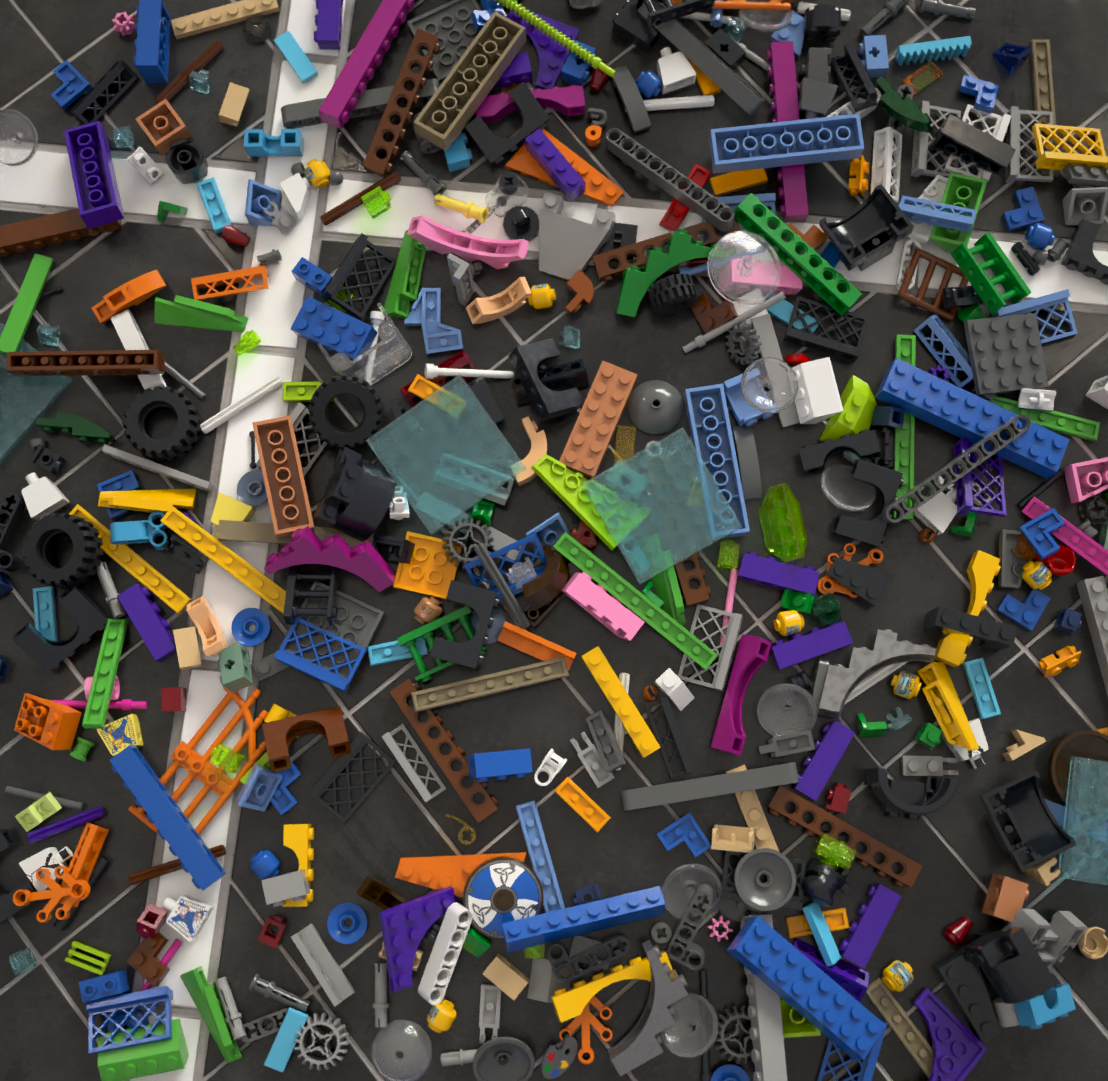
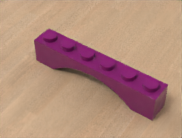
M571 85L563 88L552 87L545 90L534 89L531 91L541 107L554 109L566 116L585 114L583 85ZM508 93L487 95L476 110V117L480 116L486 125L496 124L501 118L518 109L508 97Z
M742 634L711 748L741 756L746 739L742 723L744 696L753 676L767 661L772 642L761 637Z

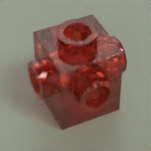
M582 520L570 533V536L587 550L595 548L598 541L595 538L596 534Z

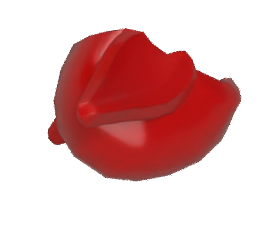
M1058 545L1060 547L1058 552L1044 560H1041L1036 552H1032L1031 556L1043 562L1052 574L1056 576H1065L1072 573L1078 557L1076 551L1062 545Z

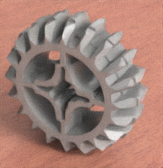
M326 1012L321 1014V1019L318 1013L313 1015V1019L308 1016L307 1023L304 1026L300 1025L303 1030L296 1032L300 1037L294 1039L295 1043H299V1045L294 1047V1050L301 1051L297 1058L304 1056L305 1059L302 1064L305 1065L309 1061L310 1069L315 1064H317V1071L321 1070L322 1064L325 1070L330 1068V1064L335 1067L337 1060L342 1061L343 1059L341 1053L346 1054L348 1051L347 1048L343 1047L349 1044L348 1040L343 1039L349 1033H342L346 1025L343 1024L339 1027L340 1018L335 1020V1022L332 1021L334 1014H330L328 1019H326ZM316 1025H325L332 1030L330 1032H323ZM309 1029H311L313 1042L307 1047L306 1036ZM336 1036L337 1047L333 1054L331 1052L330 1040ZM326 1037H328L324 1043L314 1046L318 1042L319 1038L325 1039ZM319 1050L326 1057H317L311 1052Z

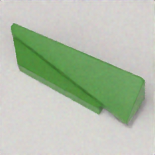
M408 230L405 231L383 308V313L387 317L408 318L410 314V301H416L426 248L424 244L408 236Z
M179 295L175 296L174 302L155 298L156 324L244 332L248 322L247 317L234 314L235 311L210 303Z
M658 533L638 540L639 547L651 565L647 572L654 584L658 598L664 602L662 605L664 612L682 626L686 625L684 605L670 550L662 552Z
M202 966L181 974L180 977L226 1062L230 1063L242 1058L238 1042L233 1039L229 1023L226 1024V1015L216 985L214 983L208 985Z

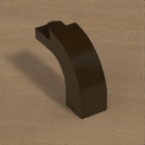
M550 544L543 547L546 557L544 571L536 579L522 585L525 599L533 610L553 600L561 592L568 579V564L557 550L552 549Z
M370 876L366 877L356 892L360 897L374 903L383 910L410 901L387 884Z

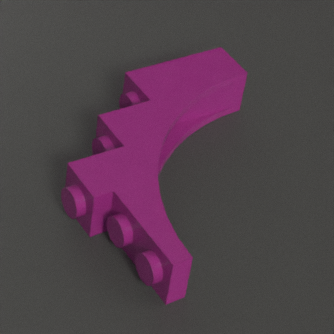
M308 526L302 530L297 529L292 534L289 544L285 545L278 553L270 554L266 559L264 568L270 575L280 569L300 564L334 566L359 576L378 592L393 585L396 575L395 571L369 541L363 544L359 543L351 549L337 533L332 537L328 536L322 542Z

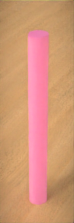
M731 569L724 610L732 613L738 569ZM727 615L723 617L722 628L729 623L730 617ZM722 634L720 636V645L724 642Z

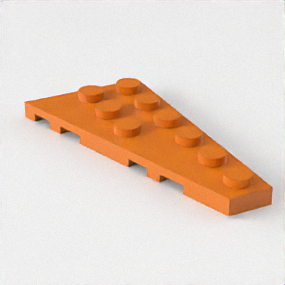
M543 129L542 132L586 182V191L582 195L613 207L623 196L624 190ZM525 143L505 165V169L518 171L522 175H529L541 182L558 187L526 150Z
M526 852L400 858L395 878L435 890H441L450 886L454 888L455 896L463 898L465 883L471 872L478 865L495 857H512L524 862Z

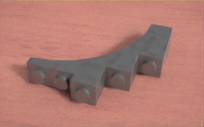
M888 629L878 630L873 651L866 647H853L849 668L840 664L829 665L819 706V714L839 719L847 698L866 677L884 667L901 662L924 661L934 663L936 648H932L928 644H912V642L907 640L897 641L898 633Z
M650 940L642 943L651 971V986L647 1004L633 1029L621 1041L608 1049L610 1059L620 1076L663 1053L661 1044L664 1042L659 1033L676 1024L673 1015L676 1013L671 1004L688 995L685 989L688 984L682 974L678 975L675 969L671 971L666 962H661L660 957H662V954L657 945L652 946Z

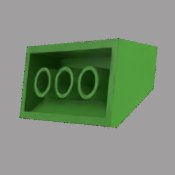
M950 172L941 203L977 210L971 233L933 225L929 240L949 253H952L962 243H965L968 247L987 180Z
M180 1019L172 1020V1039L98 1053V1069L101 1081H124L184 1069L189 1054ZM161 1022L153 1032L157 1036L166 1034V1025ZM153 1024L145 1026L150 1029L153 1026ZM140 1026L133 1037L142 1039L148 1031ZM133 1028L125 1030L130 1033ZM120 1030L113 1041L122 1043L127 1034ZM113 1032L105 1034L109 1037ZM102 1034L98 1036V1047H101L107 1040Z

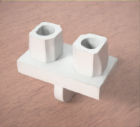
M140 146L127 158L130 164L149 184H152L163 173Z
M1021 388L1017 407L1053 410L1056 391Z
M395 486L389 506L390 519L401 520L409 518L407 492H404L403 486Z

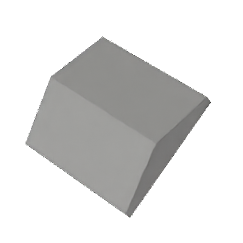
M533 956L527 998L552 1003L550 996L555 995L554 991L563 987L566 990L569 989L570 981L565 983L558 980L548 958ZM564 966L560 968L559 973L561 976L567 977L570 975L571 970L569 967Z

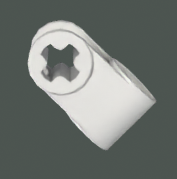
M551 748L535 773V783L541 787L548 786L565 765L567 759L561 758ZM541 772H545L549 776V780L545 783L538 781L537 776Z

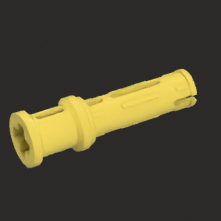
M439 193L434 198L438 200L434 201L435 205L462 213L468 219L473 218L479 220V223H485L488 218L489 209L487 207L476 206L473 202L464 203Z

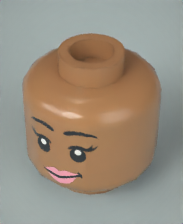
M433 596L430 599L423 597L414 609V618L423 625L437 620L443 612L439 606L441 602Z

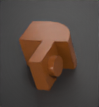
M791 223L788 225L793 232L799 235L816 252L824 245L827 239L826 234L815 225L805 234L801 233Z
M578 270L565 285L575 295L564 308L568 314L572 311L576 313L582 306L581 301L587 306L592 300L594 293L591 280L581 270Z

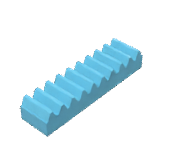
M965 36L899 45L895 53V59L899 66H902L903 61L906 65H909L910 61L913 64H916L917 60L923 63L924 59L930 62L932 57L935 61L938 60L939 56L944 60L946 55L951 59L953 54L956 58L960 54L965 57L972 44L971 37Z

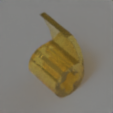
M445 815L464 824L458 833V839L462 844L469 845L475 842L477 832L469 823L454 815ZM465 830L467 832H469V830L472 832L471 841L469 839H463V837L465 836L463 832Z

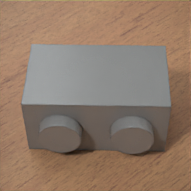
M305 869L261 880L266 905L273 903V907L284 905L285 900L291 898L293 902L303 900L305 895L310 893Z

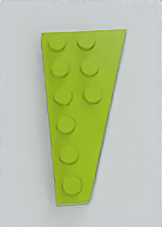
M547 454L531 468L611 550L651 514L647 510L643 511L636 507V504L633 502L625 501L617 493L593 480L591 482L584 478L583 474L575 473L566 468L565 464Z

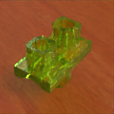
M824 833L815 852L821 857L834 862L837 866L848 870L857 851L846 846L844 841H837Z

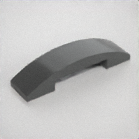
M626 65L613 69L616 71V75L610 78L614 87L619 92L634 133L650 128L651 123L646 107Z
M747 425L742 427L733 426L732 433L734 446H736L744 500L762 498L760 469L752 427H747Z

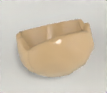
M1089 927L1086 929L1078 942V947L1085 957L1096 960L1102 958L1107 953L1108 939L1104 934L1106 932L1104 929L1099 927Z

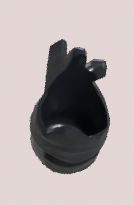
M813 857L802 884L803 892L810 900L821 906H832L834 903L833 896L837 890H842L848 895L853 891L850 884L845 881L851 872V868L844 862L836 871L830 865L821 862L817 857Z

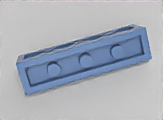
M903 195L898 205L910 221L971 233L977 212L974 209Z
M938 315L930 316L913 330L942 368H948L947 374L951 376L957 387L962 388L973 379L970 356ZM928 325L932 330L931 337H925L920 330ZM935 341L942 342L943 352L935 350ZM946 355L953 356L955 359L954 366L946 364ZM958 370L965 371L968 375V378L962 383L957 378Z

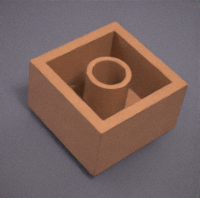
M166 99L136 118L139 126L161 156L169 152L170 146L176 141L186 140L191 137L186 125Z
M993 874L982 913L1012 923L1015 919V914L1022 908L1023 902L1028 898L1029 889L1027 888L1029 884L1007 876Z

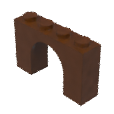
M341 706L262 724L271 772L292 768L289 746L296 737L305 733H318L324 736L328 741L331 758L351 754Z

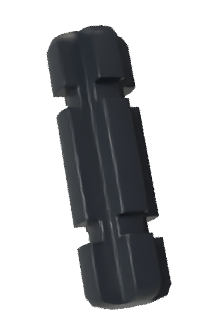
M1022 243L1014 244L1011 250L1014 254L1018 255L1017 258L1022 265L1028 268V273L1031 276L1040 271L1039 266L1033 263V258L1027 250L1023 249Z

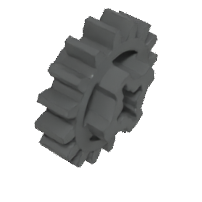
M746 323L734 325L733 328L729 329L730 334L726 335L729 342L725 343V345L729 346L727 352L732 353L730 358H736L735 362H741V365L752 363L755 359H758L757 354L761 353L758 346L762 345V343L758 342L760 335L756 336L755 334L757 330H751L752 326L750 324L746 325Z

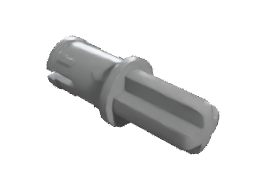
M460 1049L457 1052L442 1053L441 1064L442 1066L457 1064L464 1066L466 1063H473L474 1055L478 1049L465 1051Z

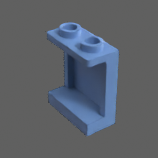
M758 368L723 382L726 401L740 427L747 425V427L752 426L760 418L764 420L774 415L773 412L777 408L776 404H771L758 380L760 375Z

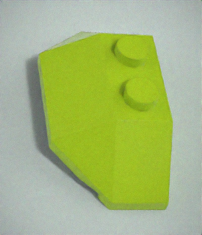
M851 375L840 397L843 412L830 417L819 439L820 441L840 439L841 436L846 434L856 435L860 431L870 428L873 422L875 406L878 405L866 382Z

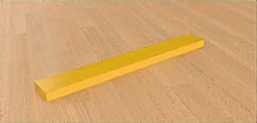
M79 504L69 513V515L84 518L92 523L93 528H96L99 532L97 537L102 538L103 545H100L101 549L177 614L180 615L187 607V604L192 601L191 598L128 545L111 544L110 530Z
M172 506L160 520L163 524L284 614L286 597L284 589Z

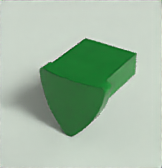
M159 201L157 220L164 222L169 211L186 215L188 208Z
M979 305L968 306L958 311V316L963 323L966 320L986 318Z
M476 499L473 512L470 514L468 521L470 518H473L474 524H476L477 520H480V526L486 524L487 527H490L491 515L495 504Z
M969 512L965 527L952 526L950 532L973 538L979 518L978 513Z
M650 581L641 593L660 608L664 602L650 591L654 586Z
M856 714L860 738L885 735L887 730L886 721L866 722L863 714Z
M470 924L462 947L479 958L490 948L491 941L476 932V929Z

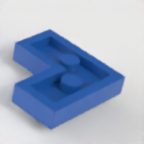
M480 0L484 11L473 10L470 15L476 30L483 28L494 11L506 17L502 4H499L498 0Z
M67 60L53 70L54 74L64 84L56 89L51 96L64 110L91 88L89 82Z
M964 75L959 92L975 96L973 108L991 114L999 85L977 79L973 76Z
M1034 187L1015 191L1014 197L1018 209L1004 212L1002 215L1008 232L1028 227L1035 223H1043L1045 220Z
M133 470L97 484L99 492L131 491L141 488ZM106 508L111 520L130 513L129 510Z
M1053 508L1022 525L1019 530L1041 560H1044L1060 550V547L1050 534L1064 527L1065 522Z
M1033 588L1023 603L1006 594L996 611L1026 630L1032 631L1051 598Z
M292 761V768L277 771L283 777L270 800L281 815H284L298 804V801L287 788L302 775Z
M690 812L656 834L667 851L685 841L694 857H697L711 847L710 842Z

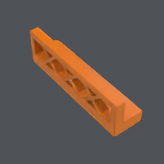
M258 266L191 278L194 300L201 301L269 289L268 270L265 266ZM263 278L264 284L256 286L251 281ZM246 281L243 288L237 289L233 286L234 283ZM228 285L223 292H218L214 289L216 286ZM210 288L205 295H198V289Z
M506 621L497 640L540 661L565 657L568 671L577 654Z
M89 822L86 823L68 867L69 874L75 880H85L88 882L108 834V829ZM63 880L61 887L69 888L67 883ZM80 887V889H79L80 894L82 893V890H83L82 887ZM70 896L63 897L59 903L65 904ZM77 901L73 907H78L80 901Z

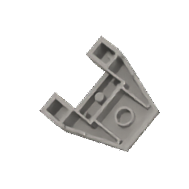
M545 191L539 207V272L569 281L578 270L584 271L592 257L609 240L615 225V213L597 208L592 224L560 215L564 206L563 197Z
M1021 908L1015 914V919L1011 924V928L1023 927L1050 973H1052L1050 968L1056 961L1062 962L1065 958L1062 954L1069 946L1074 948L1088 928L1070 911H1057L1052 916V921L1049 924L1034 909Z

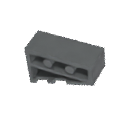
M809 48L805 64L801 65V76L828 83V73H830L831 66H828V60L832 53V48Z

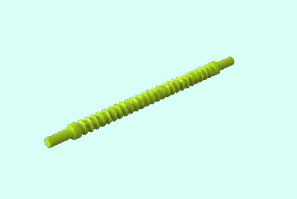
M498 0L499 4L502 3V6H506L511 12L514 11V14H518L527 23L530 22L539 31L543 30V34L547 33V36H551V39L555 38V42L559 41V44H563L564 48L567 47L568 51L571 50V53H575L580 59L584 58V62L588 61V64H592L593 68L600 69L612 78L616 75V71L604 64L601 58L595 57V54L591 55L590 51L587 52L586 48L583 49V46H579V43H575L574 40L571 41V38H567L565 34L562 35V32L558 33V29L554 30V26L550 27L549 23L546 24L545 20L542 21V18H538L537 15L534 16L533 12L530 13L529 9L526 10V7H522L517 1Z

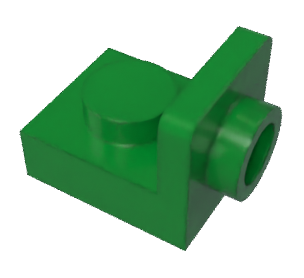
M785 588L781 598V607L787 610H796L798 613L810 614L815 595L795 592Z

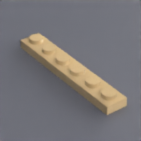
M242 0L171 20L175 37L181 39L280 10L277 0Z
M742 765L732 770L726 771V773L744 771L747 769L745 765ZM755 790L734 793L747 827L755 828V848H769L779 852Z

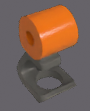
M589 108L587 118L600 121L592 120V125L585 131V141L589 146H597L601 141V128H604L607 124V114L602 109Z

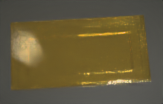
M617 425L614 463L619 459L624 464L633 465L636 427Z

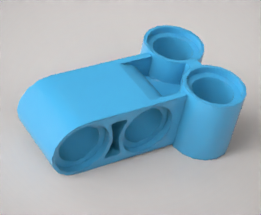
M161 511L152 512L148 520L111 523V544L151 543L156 550H164L169 545V538L164 532L167 526L163 523L154 525L155 519L163 518L164 513ZM157 537H164V541L161 544L155 543Z

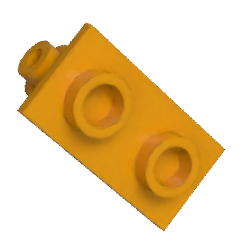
M861 155V161L856 158L852 159L850 163V177L856 176V178H849L848 191L852 196L861 193L865 197V190H868L866 173H869V162H866L863 155Z
M1066 646L1056 651L1058 659L1051 654L1040 659L1038 665L1041 670L1045 669V678L1050 675L1056 676L1062 669L1077 665L1081 651L1077 652L1074 646Z

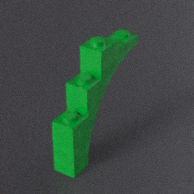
M677 228L676 232L671 231L666 253H664L665 249L653 247V250L648 249L643 271H641V267L630 265V269L624 268L615 312L635 317L639 304L648 288L668 269L695 258L714 257L725 259L727 251H723L722 246L711 244V247H705L704 242L693 240V243H691L692 235H687V230Z

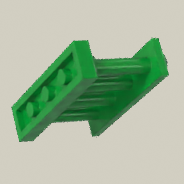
M990 232L984 234L974 243L975 247L968 249L966 244L962 243L951 253V256L992 315L1006 305V300L1011 298L1014 304H1016L1031 293ZM980 253L985 262L979 264L973 255ZM990 268L996 277L989 279L984 270ZM999 283H1001V285L1006 291L1001 295L994 287Z
M468 606L397 638L400 646L405 645L411 653L420 673L419 676L415 677L417 682L420 680L422 683L433 679L431 675L455 664L445 663L443 660L434 658L438 667L427 671L415 646V640L423 637L424 640L426 639L430 650H432L434 643L433 632L440 629L444 632L447 640L457 642L451 630V623L456 621L462 624L468 639H472L475 634L468 621L469 615L472 614ZM487 646L482 647L481 654H486Z

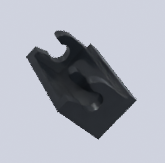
M972 285L942 289L945 309L984 304Z
M373 535L372 546L375 549L378 547L377 552L384 560L410 564L415 547L414 543L403 538Z
M172 535L170 538L171 545L169 547L166 546L164 549L168 552L167 555L200 574L210 558Z

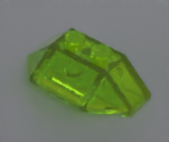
M787 483L769 487L758 512L766 549L784 562L804 558L807 536L799 502Z

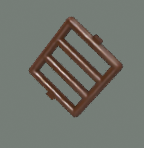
M916 248L909 266L903 272L905 277L898 292V297L948 321H953L959 308H951L949 312L940 308L943 300L942 289L948 287L952 273L962 277L959 287L967 286L969 281L960 267L920 248ZM921 257L929 261V264L915 297L907 293V290ZM938 265L946 270L932 305L923 299L935 267Z

